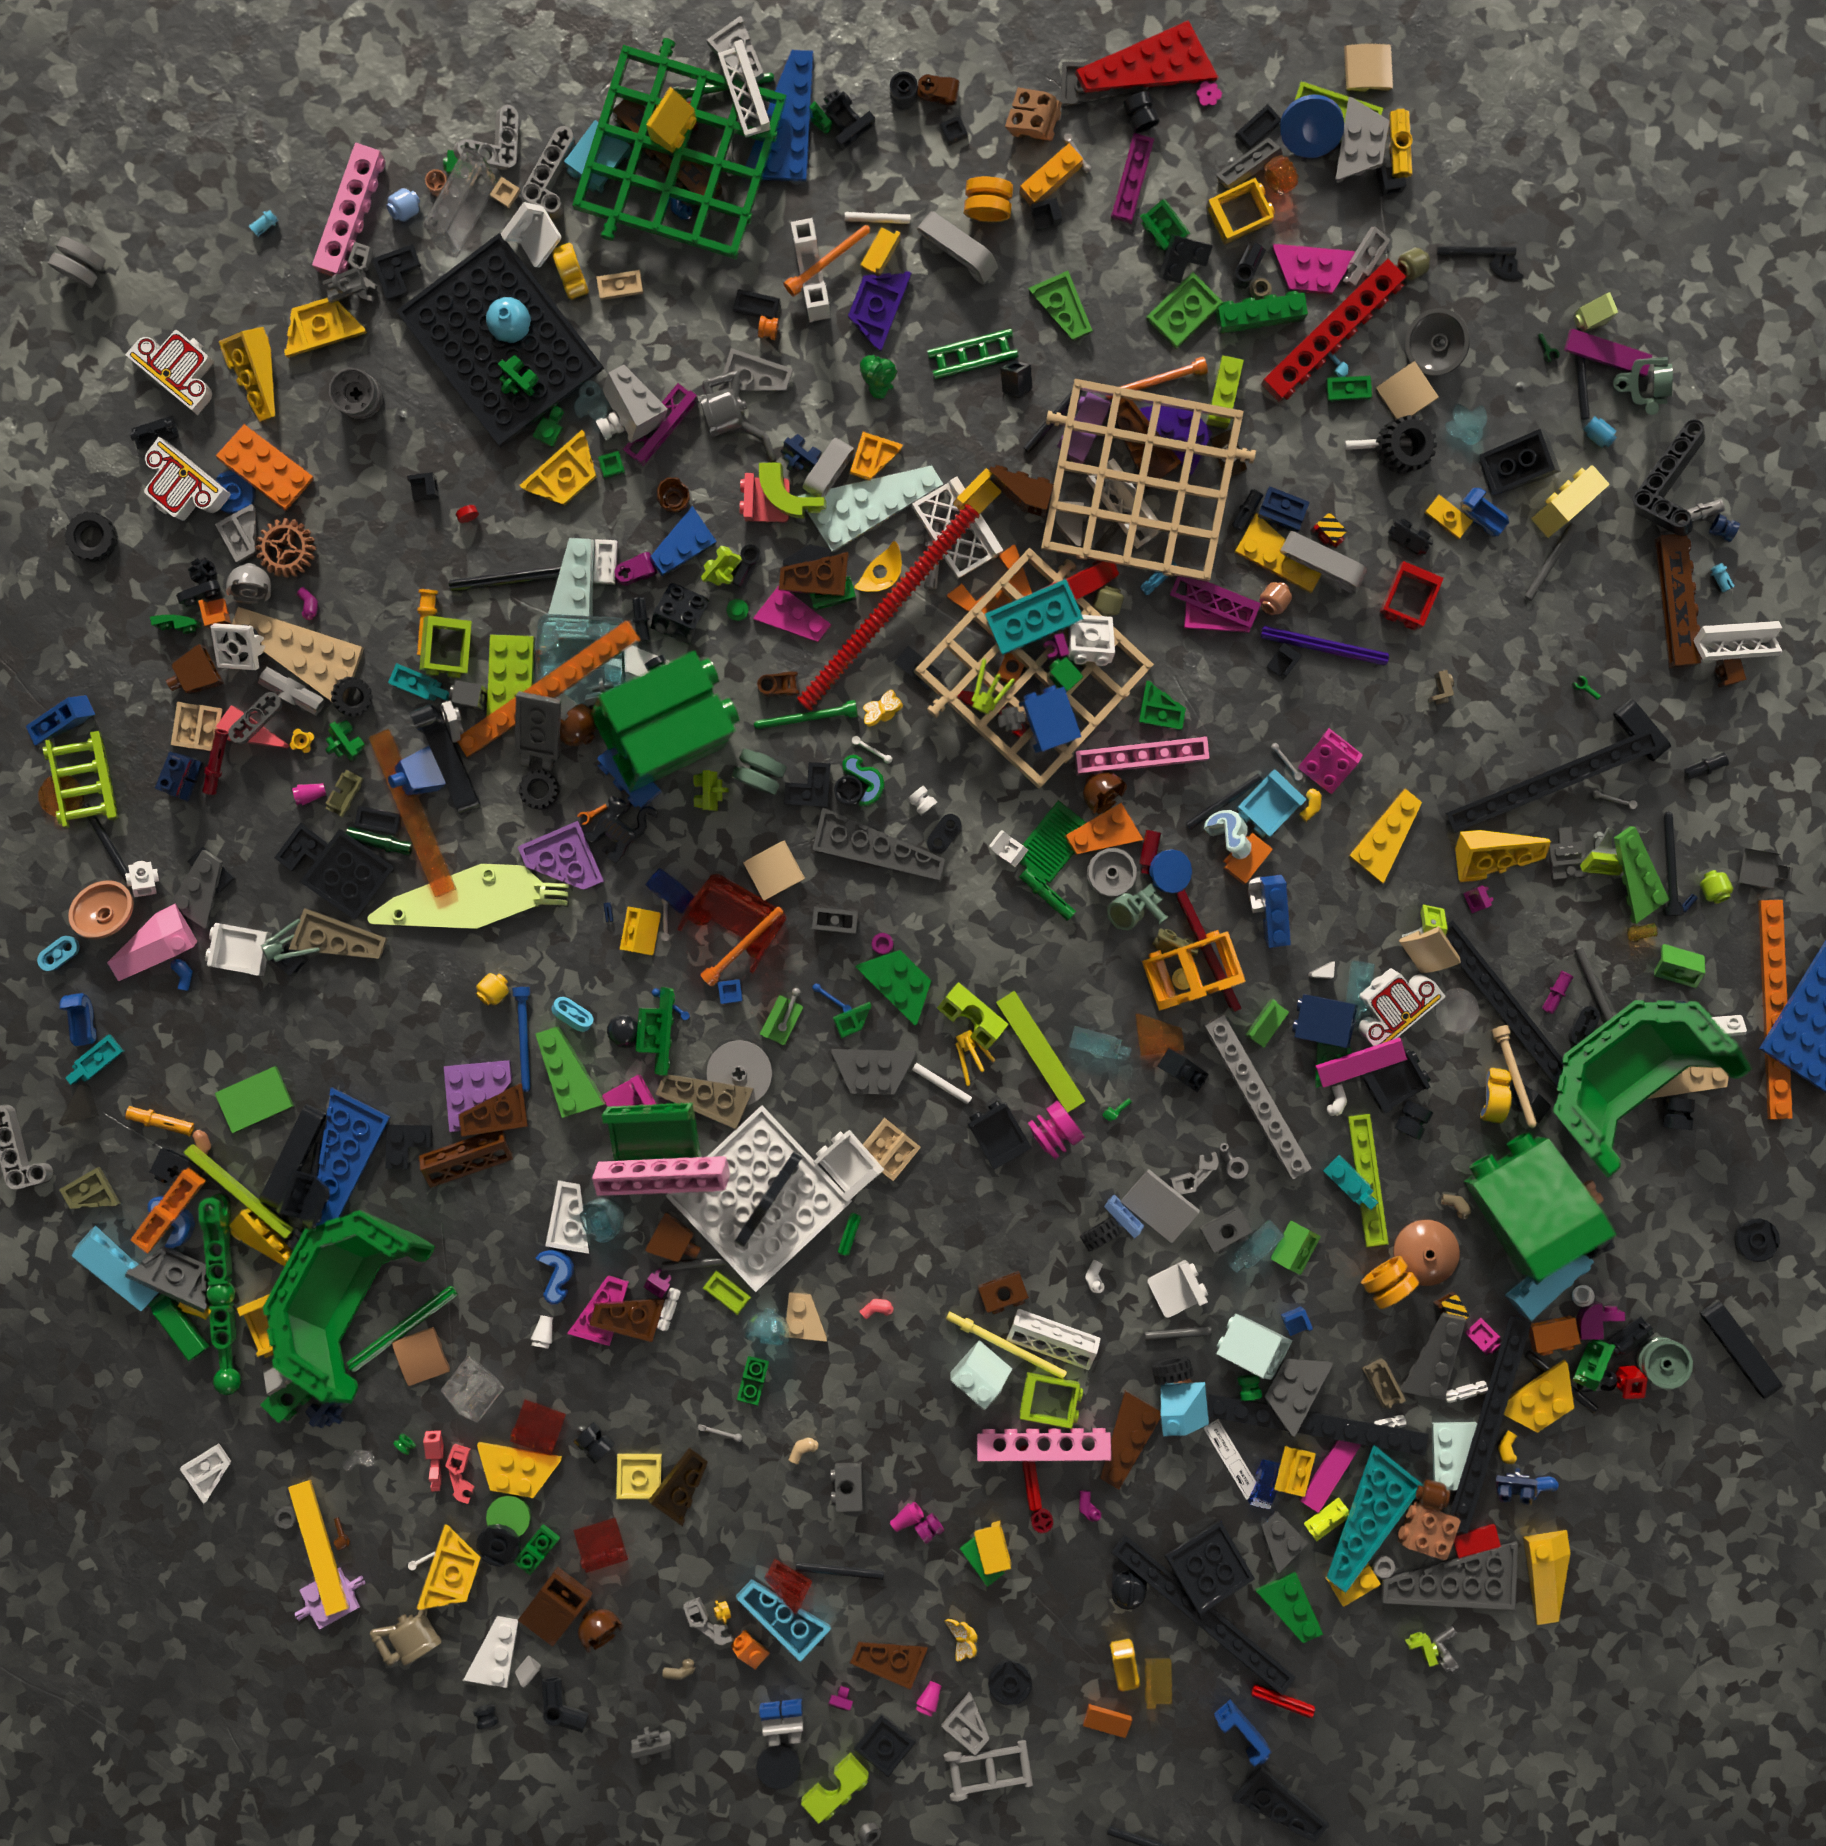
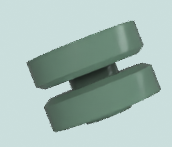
M743 748L739 759L750 768L735 766L731 777L753 788L776 795L779 784L777 781L769 778V775L783 778L787 766L765 754Z
M1656 1336L1647 1339L1640 1346L1636 1354L1637 1368L1648 1377L1647 1381L1664 1389H1674L1682 1386L1689 1379L1693 1371V1360L1690 1352L1684 1345L1667 1337Z

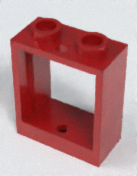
M1403 561L1397 569L1380 613L1384 614V618L1396 622V620L1403 622L1404 626L1409 629H1421L1427 620L1444 578ZM1402 575L1431 587L1418 619L1389 608Z

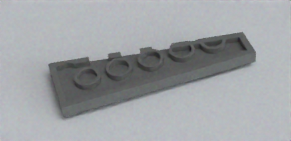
M822 808L812 850L940 881L945 862L944 858Z

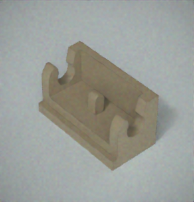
M1380 1358L1362 1368L1382 1408L1390 1409L1392 1408L1391 1405L1395 1403L1401 1404L1406 1401L1385 1360Z

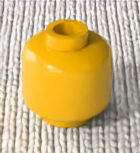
M489 973L477 984L476 996L487 1006L490 1004L497 1005L509 993L506 986L508 981L501 974L496 976Z

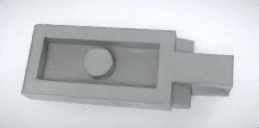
M1375 226L1369 229L1347 266L1349 271L1346 273L1343 282L1348 286H1355L1359 279L1363 280L1365 276H1369L1390 242V239Z

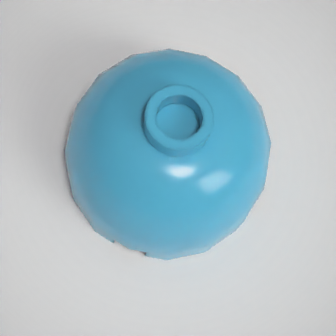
M502 297L495 300L489 306L486 313V323L490 333L497 340L514 343L523 339L529 331L531 317L527 308L519 300L512 297Z

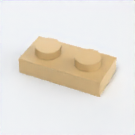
M640 270L597 276L600 300L644 294Z

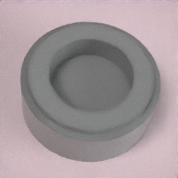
M1380 1555L1373 1560L1372 1570L1377 1577L1387 1579L1394 1574L1395 1564L1390 1557Z

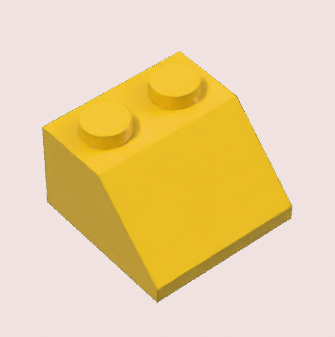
M671 87L646 125L650 139L673 153L676 148L679 149L681 147L686 131L694 127L697 118H695V109Z

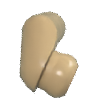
M813 1438L797 1441L788 1460L798 1464L803 1453L817 1451L819 1447L818 1442L813 1440Z

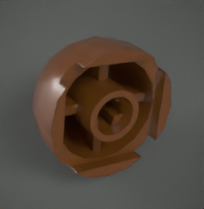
M584 703L575 706L567 712L568 717L565 721L561 719L560 741L565 745L580 746L583 743L588 745L595 738L594 733L597 727L594 717L591 715L592 710Z
M1113 772L1093 773L1086 779L1083 790L1084 802L1094 814L1095 812L1102 814L1117 803L1113 800L1118 795L1121 797L1124 795L1127 784Z
M591 1609L582 1616L584 1620L580 1623L578 1637L582 1646L589 1653L590 1648L593 1647L594 1650H597L616 1636L613 1632L617 1628L621 1631L624 1625L608 1609H599L597 1611Z

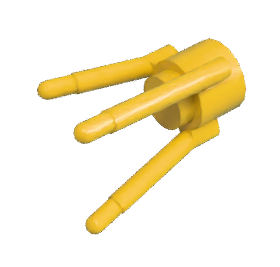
M972 1030L956 1036L958 1042L955 1043L967 1086H970V1080L963 1049L965 1052L970 1051L980 1072H984V1068L974 1050L977 1045L991 1062H995L991 1053L970 1037L973 1033Z

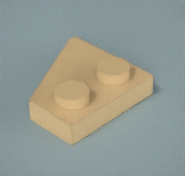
M789 1292L784 1337L827 1341L826 1333L811 1294Z

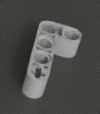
M560 126L554 131L522 190L525 202L543 206L551 219H557L563 214L564 209L561 200L556 194L551 192V189L565 166V159L576 145L573 132L566 126ZM552 155H559L557 161L552 162L549 160ZM541 174H549L546 180H539ZM533 192L539 193L535 199L531 200L528 198ZM555 202L558 204L553 210L547 209L550 203Z
M931 211L917 227L918 232L924 238L965 265L972 277L979 283L984 285L998 269L993 254L986 247L935 212Z
M1290 531L1280 550V553L1338 581L1339 587L1353 594H1356L1366 575L1367 568L1361 563L1293 531Z
M0 1105V1114L5 1112V1116L0 1117V1164L6 1185L11 1189H20L49 1181L53 1176V1169L49 1164L38 1163L29 1165L15 1109L10 1105ZM6 1131L11 1133V1140L9 1142L5 1139ZM12 1152L17 1156L15 1163L10 1160ZM38 1168L43 1170V1177L41 1179L36 1174ZM17 1173L22 1177L20 1184L15 1181Z

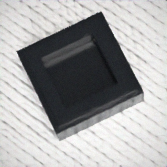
M960 115L940 123V128L948 146L968 137Z

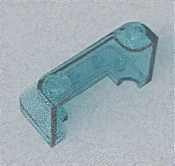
M545 614L541 616L538 620L535 644L538 680L547 676L625 621L617 617ZM627 649L599 668L605 669V678L608 682H613V684L626 683Z

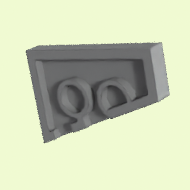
M731 348L723 374L729 371H738L740 373L739 391H787L793 369ZM731 381L719 385L718 391L731 388Z

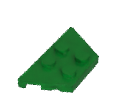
M901 950L855 966L915 1026L917 1025L931 980Z

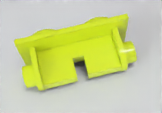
M1338 1497L1319 1513L1304 1522V1525L1315 1540L1318 1541L1347 1520L1350 1511Z

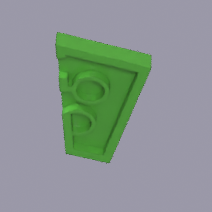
M1069 271L1028 288L1073 341L1093 333Z

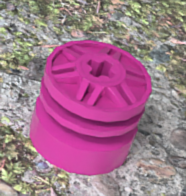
M1058 1100L1046 1108L1050 1119L1046 1121L1040 1114L1037 1115L1042 1125L1037 1127L1033 1120L1028 1122L1034 1138L1043 1150L1053 1156L1055 1160L1060 1157L1055 1151V1147L1059 1146L1064 1153L1067 1152L1063 1141L1067 1140L1075 1146L1085 1138Z

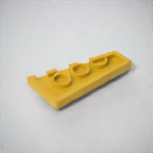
M1403 789L1350 853L1349 857L1383 884L1422 802L1407 789Z

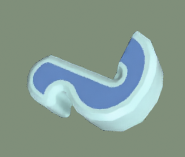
M1223 810L1212 814L1206 820L1204 829L1210 836L1225 833L1226 849L1232 852L1233 857L1243 859L1251 852V842L1246 838L1247 825L1238 813L1232 810Z

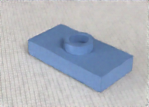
M1116 1195L1109 1198L1104 1207L1115 1218L1119 1226L1124 1227L1136 1238L1144 1228V1224L1121 1203Z

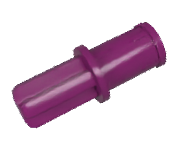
M1560 971L1553 988H1549L1550 993L1542 1006L1545 1012L1554 1014L1562 997H1566L1565 992L1574 978L1572 975Z

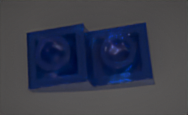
M658 868L645 884L678 913H683L695 898L690 891L661 868Z
M1262 1460L1254 1476L1256 1484L1248 1498L1250 1505L1270 1510L1277 1494V1490L1274 1488L1281 1463Z

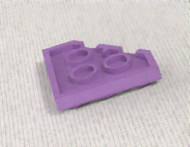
M579 821L518 846L525 866L583 890L605 882L587 839L584 837L585 834Z
M511 1060L444 1066L449 1132L460 1131L459 1113L505 1091L512 1083Z

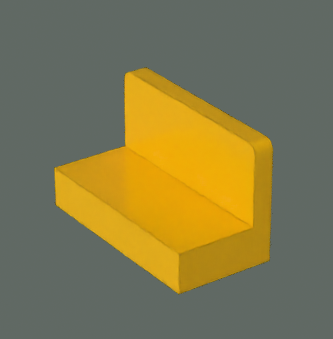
M881 227L861 263V268L876 276H880L901 240L900 232L896 231L893 234Z
M986 468L955 499L953 505L959 510H963L965 508L964 504H969L980 514L1001 493V490L990 480L992 473Z
M627 907L620 950L653 955L661 913Z
M993 1522L991 1527L976 1530L974 1535L985 1574L988 1575L1011 1569L1012 1563L1001 1522Z

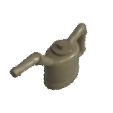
M429 1608L419 1610L418 1615L414 1617L412 1615L407 1617L403 1614L397 1618L399 1622L394 1626L377 1628L370 1631L372 1642L376 1645L383 1657V1661L387 1665L391 1666L400 1660L403 1666L442 1642L427 1618ZM388 1636L396 1651L394 1654L390 1653L382 1637Z

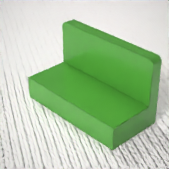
M1663 944L1661 947V959L1654 970V976L1697 988L1705 975V957L1701 954Z
M779 995L760 1035L785 1045L803 1006L794 1002L786 1023L787 1029L780 1031L778 1025L782 1023L791 1000Z
M1270 999L1245 1035L1264 1048L1289 1011L1277 1004V1001L1274 999Z
M1290 1221L1271 1256V1260L1301 1275L1321 1236Z

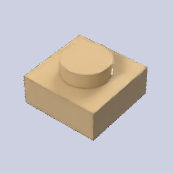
M501 177L490 193V197L510 209L521 190Z

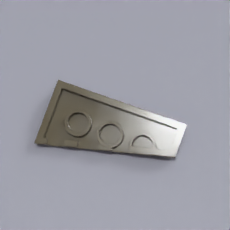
M304 908L300 918L301 922L296 928L289 949L306 950L319 948L320 953L381 959L388 938Z
M667 1074V1076H663L655 1095L674 1103H693L695 1112L737 1129L754 1088Z

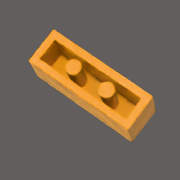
M1068 143L1020 185L1019 194L1030 206L1033 203L1044 201L1082 168L1084 159Z

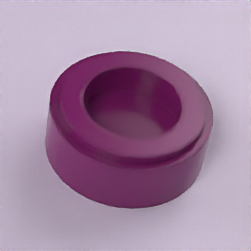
M879 933L872 939V948L877 954H888L893 948V939L886 933Z

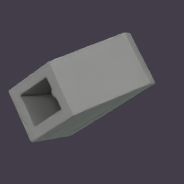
M1059 501L1084 506V502ZM1056 511L1055 527L1072 546L1081 547V544H1084L1086 531H1082V524L1087 522V516Z

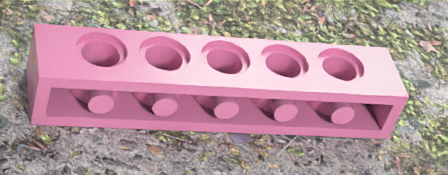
M355 142L312 264L318 272L333 276L348 271V260L353 245L356 242L357 234L361 233L363 229V217L370 209L371 194L376 191L378 186L377 177L379 172H382L385 167L384 156L379 150ZM363 168H369V172L367 174H360ZM362 188V192L359 195H353L355 189ZM355 208V212L352 215H346L348 209ZM341 229H348L344 236H339ZM341 249L339 255L332 256L333 250Z
M1207 737L1082 750L1074 753L1077 775L1202 762L1210 759Z
M726 1156L598 1162L592 1180L597 1196L725 1191L730 1177V1170Z
M1061 1428L1048 1429V1433H1039V1429H1026V1433H1017V1429H1004V1433H995V1429H982V1433L977 1434L978 1461L1111 1460L1110 1432H1106V1428H1092V1433H1084V1428H1070V1433H1062ZM998 1438L1006 1442V1448L1003 1451H997L994 1448V1441ZM1020 1438L1028 1441V1448L1025 1451H1020L1016 1448V1441ZM1041 1438H1046L1050 1441L1051 1446L1046 1451L1038 1448V1441ZM1063 1438H1069L1073 1443L1072 1448L1068 1451H1064L1060 1447V1441ZM1085 1438H1092L1094 1440L1095 1446L1092 1450L1087 1451L1083 1449L1082 1441Z

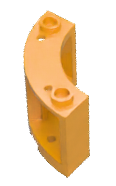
M1216 930L1206 934L1207 939L1163 954L1161 950L1148 954L1149 959L1143 960L1142 963L1159 1011L1206 996V991L1208 994L1245 982L1228 931L1219 934V931ZM1215 942L1228 978L1203 986L1190 950ZM1175 955L1179 956L1191 990L1178 995L1175 993L1164 959Z

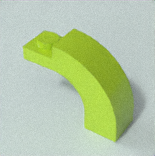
M781 462L759 463L761 487L769 501L779 511L791 517L805 519V510H808V513H821V510H826V500L824 497H796L786 491L783 483V465Z

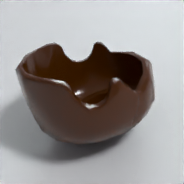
M677 477L666 478L660 482L657 488L658 503L664 510L670 513H679L687 507L690 501L689 489Z

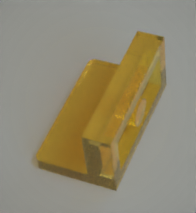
M1145 1658V1704L1147 1709H1156V1704H1171V1659Z

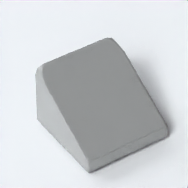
M527 1656L515 1671L523 1688L529 1684L541 1668V1665L531 1656Z

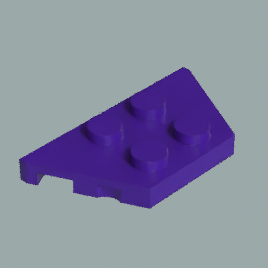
M909 271L902 274L886 273L880 276L864 275L848 314L849 320L880 352H882L912 273Z
M1153 405L1140 408V411L1149 422ZM1161 406L1156 431L1163 438L1187 442L1193 412ZM1200 417L1195 444L1207 446L1212 431ZM1172 450L1180 459V465L1183 466L1185 452ZM1193 454L1189 476L1193 475L1202 455Z

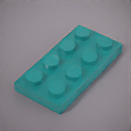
M1066 579L985 614L1002 656L1084 620Z

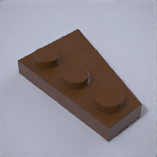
M849 552L781 567L779 591L845 597Z
M522 1083L459 1113L458 1119L461 1136L527 1127Z
M665 1299L596 1303L589 1325L652 1342Z
M858 1641L849 1663L911 1690L928 1647Z

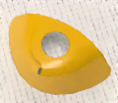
M893 541L888 549L869 564L860 581L854 586L855 589L866 592L881 591L889 588L897 581L901 573L902 559L899 545L896 541ZM875 566H885L887 574L884 578L880 579L874 576L873 569Z

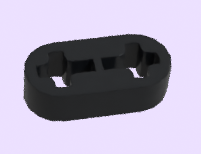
M1584 1006L1579 1010L1568 1034L1571 1043L1577 1045L1583 1040L1579 1039L1577 1041V1036L1575 1035V1032H1580L1582 1027H1584L1582 1035L1585 1036L1584 1039L1594 1032L1600 1019V1013L1597 1008ZM1591 1010V1015L1594 1016L1593 1020L1589 1019L1587 1023L1584 1024L1587 1018L1586 1016H1584V1013L1590 1012Z

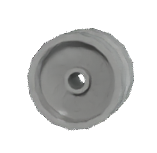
M61 236L56 247L64 255L53 253L47 264L68 278L92 288L97 276L88 268L101 271L106 260L89 247Z
M1107 848L1098 852L1090 860L1087 867V880L1090 887L1097 894L1104 897H1116L1126 893L1133 886L1136 879V865L1133 858L1127 852L1118 848ZM1110 868L1116 870V874L1113 877L1108 874Z

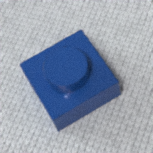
M740 979L718 982L721 1004L743 1001Z

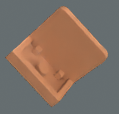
M1413 1500L1406 1510V1519L1399 1530L1398 1542L1408 1549L1446 1560L1457 1534L1460 1519L1440 1511L1437 1512L1420 1506L1418 1501Z

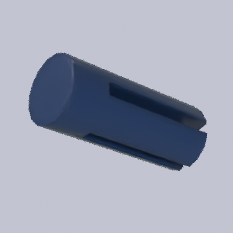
M1691 894L1682 906L1685 913L1698 899L1696 895Z
M611 902L603 903L606 922L609 923V918L610 922H613Z

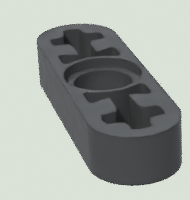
M273 692L265 693L230 727V739L238 745L247 743L282 708L280 697ZM269 698L271 700L276 699L274 701L276 706H269L265 710L268 713L267 715H265L264 712L261 709H259L260 706H262L263 709H265L268 706L267 700ZM260 713L261 721L258 724L250 723L249 718L251 714ZM244 722H246L249 727L253 728L251 731L248 728H246L243 731L244 737L242 739L240 737H237L235 739V737L237 736L235 731L237 729L239 731H242L246 727L243 724Z

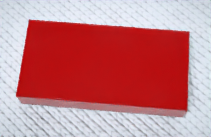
M1494 1524L1469 1530L1468 1534L1464 1532L1458 1533L1453 1542L1458 1558L1501 1547Z

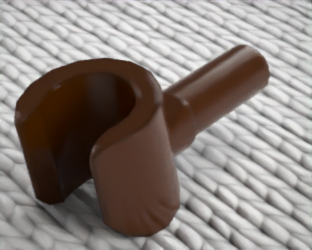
M338 1517L334 1519L339 1538L334 1540V1545L337 1550H343L350 1544V1539L344 1534Z

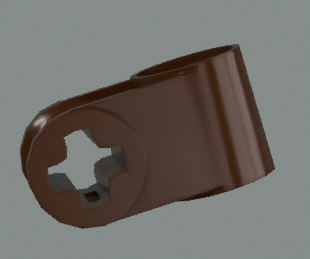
M925 74L918 81V96L924 101L956 105L960 81L952 77ZM925 85L930 86L929 90H925Z
M791 671L762 675L757 682L758 692L766 697L800 694L796 684L798 672ZM788 679L790 680V688H788ZM763 681H771L773 688L769 691L763 690L761 688Z

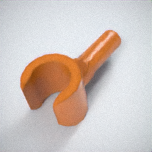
M604 804L590 812H580L577 818L585 814L587 821L582 823V825H588L592 822L593 817L607 810L608 807Z

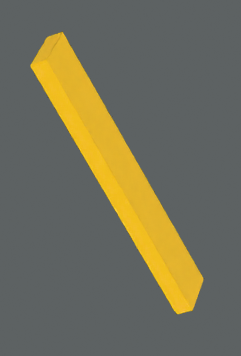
M308 1480L290 1486L288 1489L325 1614L328 1616L348 1609V1602L312 1481Z

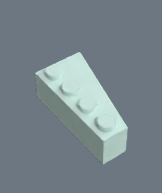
M569 538L545 626L592 628L595 540Z

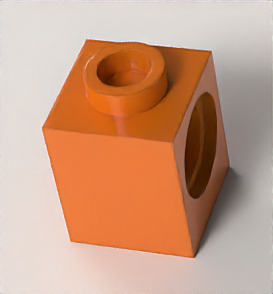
M1011 653L1005 654L997 674L1001 675L999 680L1006 683L1013 678L1015 682L1012 685H1014L1020 678L1024 665ZM1015 662L1018 665V670L1016 672H1009L1006 669V664Z

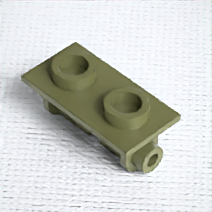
M348 770L345 773H341L335 785L341 791L340 793L334 790L331 792L326 801V809L343 817L349 810L355 794L360 790L363 778Z
M1159 928L1158 935L1155 937L1152 945L1156 946L1155 949L1166 953L1171 951L1172 948L1178 949L1195 942L1190 939L1177 937L1176 933L1169 929L1163 930ZM1199 947L1190 950L1193 960L1198 954ZM1178 955L1173 956L1174 958L1180 960Z

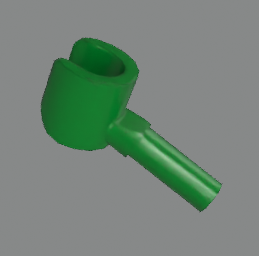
M1577 677L1582 681V687L1578 686L1575 682L1572 683V687L1575 690L1583 689L1595 699L1599 700L1601 698V695L1590 688L1586 677Z
M1128 1098L1115 1110L1109 1106L1102 1116L1108 1121H1113L1132 1101Z

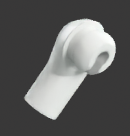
M1342 1084L1332 1086L1335 1100L1333 1104L1327 1106V1112L1330 1116L1342 1114L1347 1104Z
M1093 1259L1085 1279L1092 1292L1101 1293L1105 1286L1098 1274L1103 1264Z

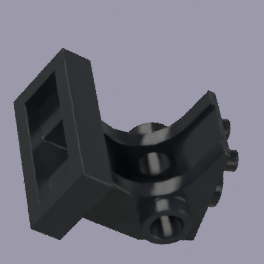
M837 89L823 98L825 102L820 105L823 112L841 133L836 137V145L841 151L875 125V117L870 111L862 117L853 111L850 107L852 101L844 91L839 92ZM844 111L852 119L845 126L837 118Z

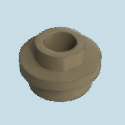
M1263 278L1254 280L1249 288L1250 295L1255 300L1264 299L1265 296L1271 294L1270 283ZM1262 287L1264 292L1258 293L1256 288Z

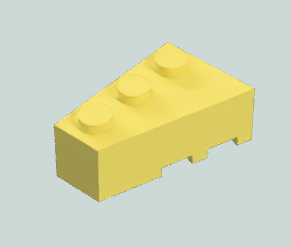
M1593 465L1587 470L1581 468L1572 476L1575 480L1572 483L1569 480L1559 488L1561 492L1558 495L1554 492L1545 500L1547 505L1531 518L1548 538L1610 485Z

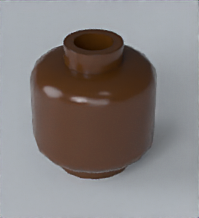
M1425 1480L1422 1486L1418 1485L1416 1499H1419L1420 1506L1437 1512L1441 1511L1443 1507L1447 1508L1450 1490H1447L1444 1483Z

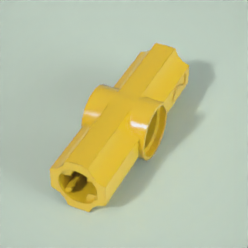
M1397 109L1389 113L1391 140L1389 151L1392 159V177L1407 178L1412 176L1411 144L1413 138L1410 134L1409 111ZM1397 142H1402L1405 146H1399Z

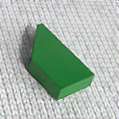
M814 101L809 106L811 122L824 134H828L832 130V123Z
M870 1002L833 1017L841 1038L862 1030L872 1006Z

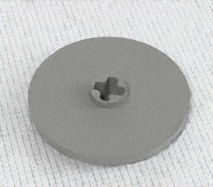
M743 1040L725 1043L709 1059L707 1081L754 1088L747 1105L758 1101L767 1092L771 1084V1062L766 1053L754 1043ZM737 1067H740L741 1071H745L742 1079H739L738 1075H734Z

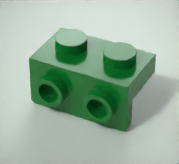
M1162 199L1150 211L1140 215V218L1143 220L1141 222L1142 226L1148 233L1152 232L1156 238L1154 242L1161 250L1167 251L1172 234L1186 238L1191 234L1166 199Z

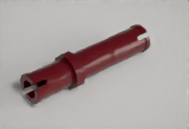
M215 729L208 767H205L204 770L206 776L202 791L208 795L216 794L218 780L222 776L221 766L229 732L223 729Z

